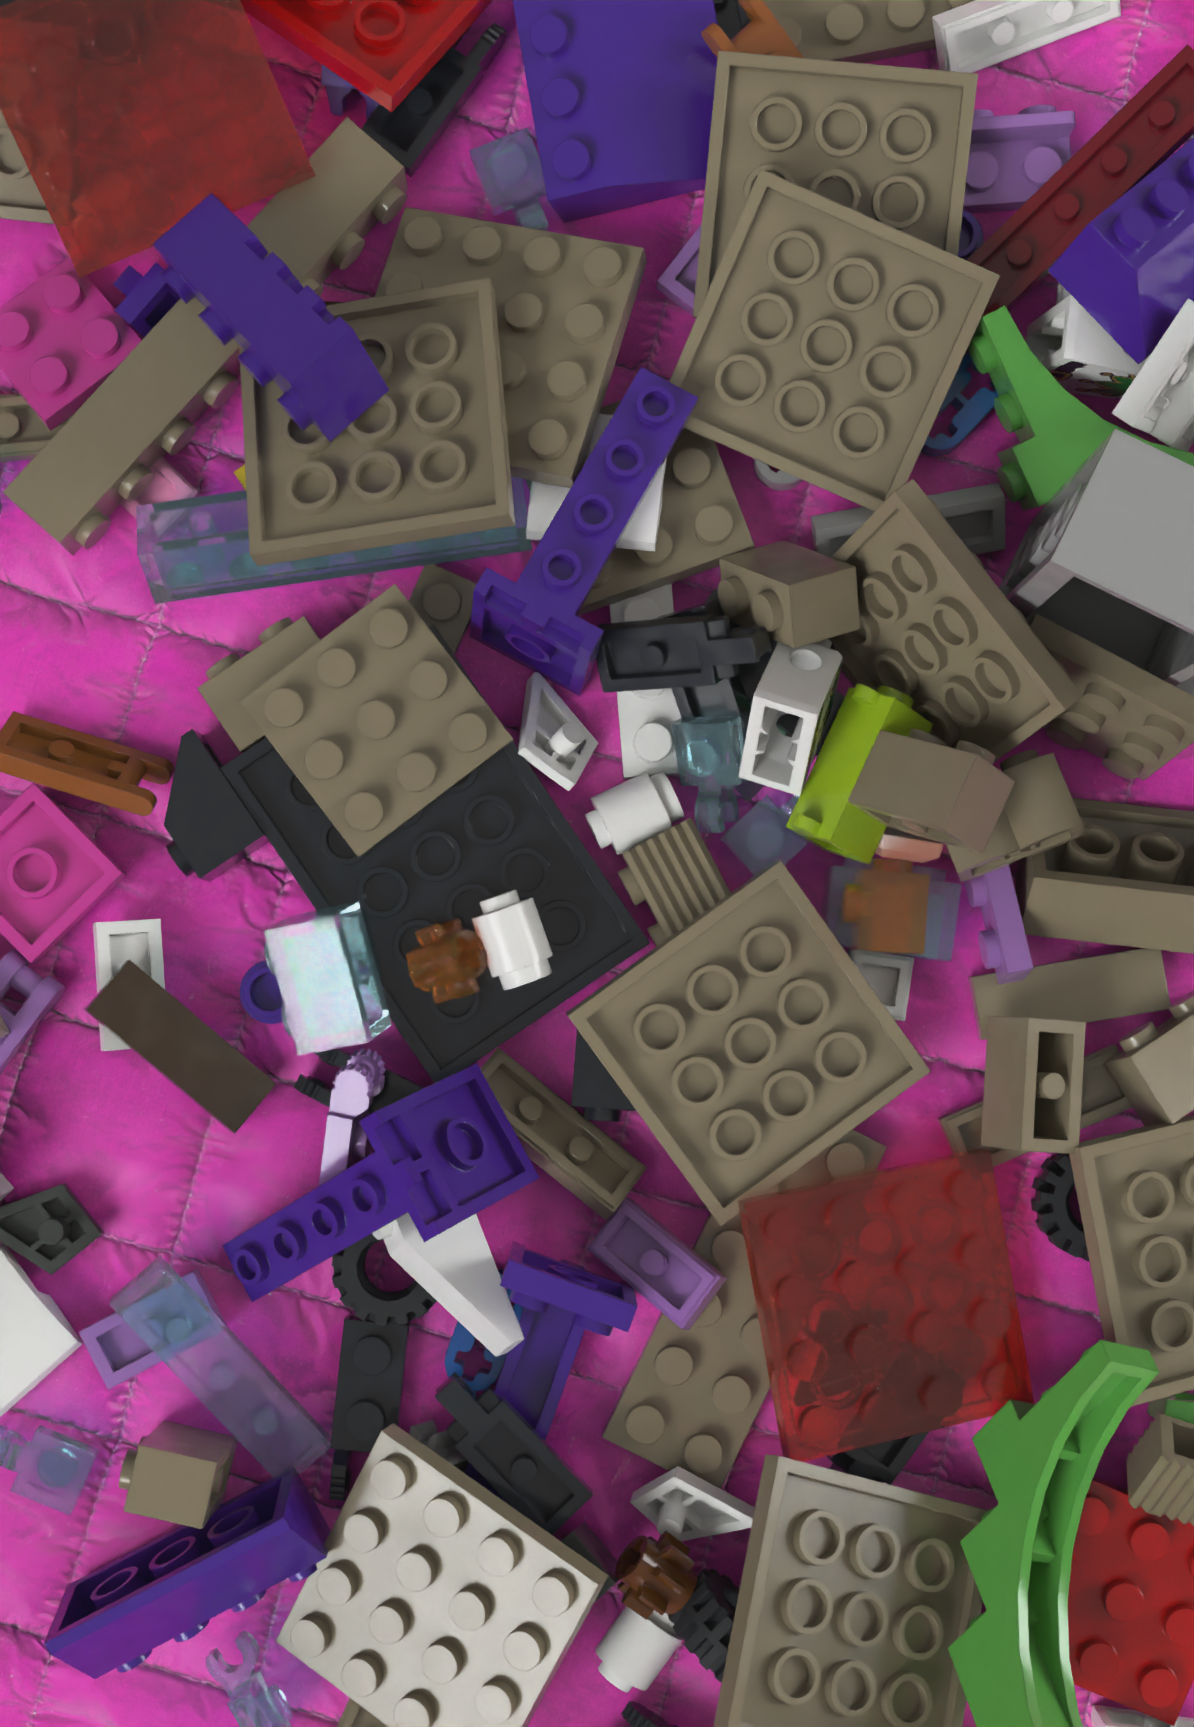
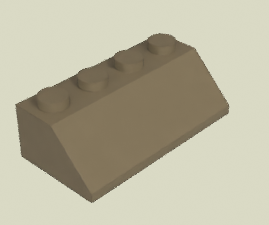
M1072 798L1082 820L1084 834L1052 849L1018 860L1015 892L1026 935L1194 954L1193 811Z

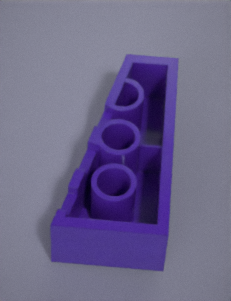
M212 193L153 243L155 249L168 265L160 273L165 282L185 304H188L195 297L206 308L198 316L224 346L234 338L245 350L237 358L263 388L272 380L284 392L277 399L278 403L303 431L313 423L331 442L389 391L353 328L340 316L335 319L327 310L324 301L308 285L303 288L288 266L274 252L268 255L267 250L256 235Z

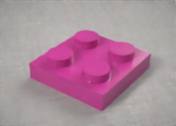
M71 256L0 308V371L50 431L72 416L142 341L128 323L114 311L115 308Z
M32 783L0 815V933L30 963L37 964L127 873L40 785Z

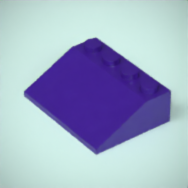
M512 0L547 200L564 223L705 189L717 57L704 41L701 32L711 22L718 25L714 0Z

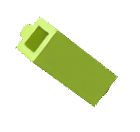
M856 684L855 688L849 687L803 787L802 793L787 822L786 828L824 851L870 865L886 830V826L849 803L848 799L880 730L908 736L910 729H918L930 733L933 724L911 709L914 704V700L911 697L883 685H880L877 691L862 684Z

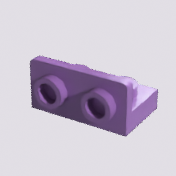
M1052 105L1030 106L1021 110L1016 115L994 116V113L990 110H974L963 209L969 213L1018 210L1071 158L1069 136L1076 125L1075 112H1056V107Z

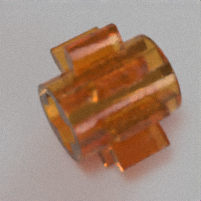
M454 919L440 925L435 923L415 932L420 945L406 954L409 975L414 982L415 988L418 987L423 991L433 992L434 1002L437 1004L454 998L459 999L477 993L480 990L475 978L480 976L485 969H488L485 947L477 934L470 930H462L460 919Z

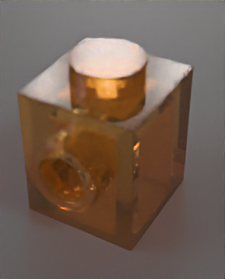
M873 859V870L863 869L856 872L855 884L845 883L842 899V922L852 923L851 950L911 955L924 954L930 874L912 873L913 861L899 859Z

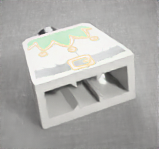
M1071 294L1029 324L1027 328L1026 343L1058 383L1069 393L1122 398L1149 358L1148 356L1138 365Z
M829 639L795 649L780 642L777 643L753 696L739 778L797 796L801 795L831 713L843 656L835 650V646ZM785 714L800 717L792 737L783 735L776 725L777 720Z

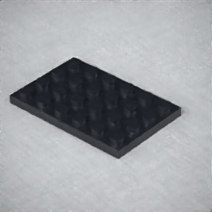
M434 624L430 626L431 632L480 694ZM265 737L225 764L220 770L434 1083L467 1068L649 944V941L525 758L517 754L519 750L513 741L361 857H358L270 741ZM516 889L520 901L533 897L553 953L552 957L547 958L552 974L512 989L503 990L499 976H491L472 918L483 914L479 902Z

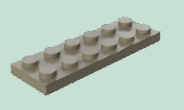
M852 1129L722 1226L719 1225L711 1212L709 1213L692 1249L726 1276L727 1279L690 1330L681 1329L662 1312L660 1313L603 1429L602 1438L668 1471L679 1466L721 1489L887 1146Z

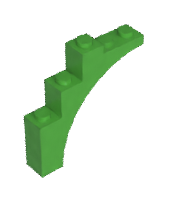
M1006 306L981 317L968 350L978 371L983 375L989 373L998 393V397L994 398V407L1002 426L1008 433L1015 431L1019 443L997 453L1002 463V466L997 468V475L1008 499L1013 503L1019 501L1023 511L1048 503L1051 497L1115 428L1194 466V453L1148 442L1102 419L1067 392L1032 353Z
M1100 1339L1095 1345L1084 1351L1080 1360L1054 1386L1047 1389L1036 1404L1010 1399L1006 1404L999 1407L994 1412L992 1418L972 1437L998 1501V1505L984 1513L981 1522L960 1541L986 1612L973 1618L969 1623V1628L948 1647L977 1727H1083L1078 1711L1069 1659L1068 1593L1073 1547L1084 1500L1104 1449L1129 1407L1159 1373L1149 1350Z

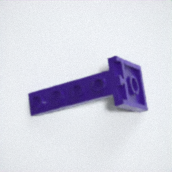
M643 367L639 369L517 582L511 581L486 567L473 591L470 626L471 638L528 669L540 673L543 677L574 694L581 695L592 675L604 630L577 616L690 418L698 400L697 396Z
M477 1063L385 1106L359 1121L375 1150L374 1153L222 1245L232 1263L237 1278L242 1282L252 1302L409 1213L423 1241L426 1242L540 1178Z
M513 1241L504 1266L500 1286L511 1290L510 1301L524 1307L519 1325L525 1339L507 1353L494 1392L499 1397L503 1396L539 1435L546 1440L585 1329L605 1336L611 1335L613 1327L628 1332L637 1309V1301L634 1288L625 1281L621 1280V1283L588 1272L581 1265L561 1259V1261L525 1249V1245ZM468 1462L465 1474L506 1502Z

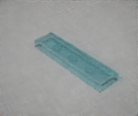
M161 1255L111 1297L109 1305L273 1477H278L292 1468L300 1475L330 1448L331 1436Z

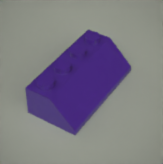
M1194 138L1089 222L1048 270L1138 365L1153 352L1187 299L1189 298L1194 301Z
M293 1466L221 1504L203 1529L181 1525L67 1585L44 1645L50 1655L94 1679L115 1668L120 1673L129 1671L146 1660L155 1647L173 1638L175 1642L186 1641L201 1632L208 1625L209 1620L230 1608L233 1612L243 1611L257 1603L266 1594L267 1589L287 1578L291 1582H297L318 1570L316 1563L327 1558L328 1550L325 1542L331 1529L296 1468Z

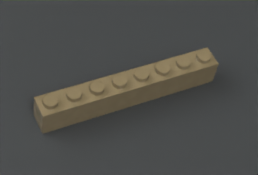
M346 117L247 227L263 244L268 255L274 252L288 266L303 288L308 285L320 297L323 292L321 284L337 267L340 270H344L358 258L365 246L363 238L379 221L382 224L390 222L404 206L407 200L405 192L408 190L404 166ZM195 297L188 304H185L181 299L177 301L3 491L19 509L73 556L82 546L88 549L105 535L111 524V520L108 517L118 508L122 499L124 498L128 502L134 501L150 485L154 477L150 468L155 462L167 453L175 455L180 452L196 432L194 423L210 406L214 409L222 406L232 396L238 386L239 380L236 377L241 373L240 361L237 358L240 355L239 344L233 338L224 346L198 316L206 308Z

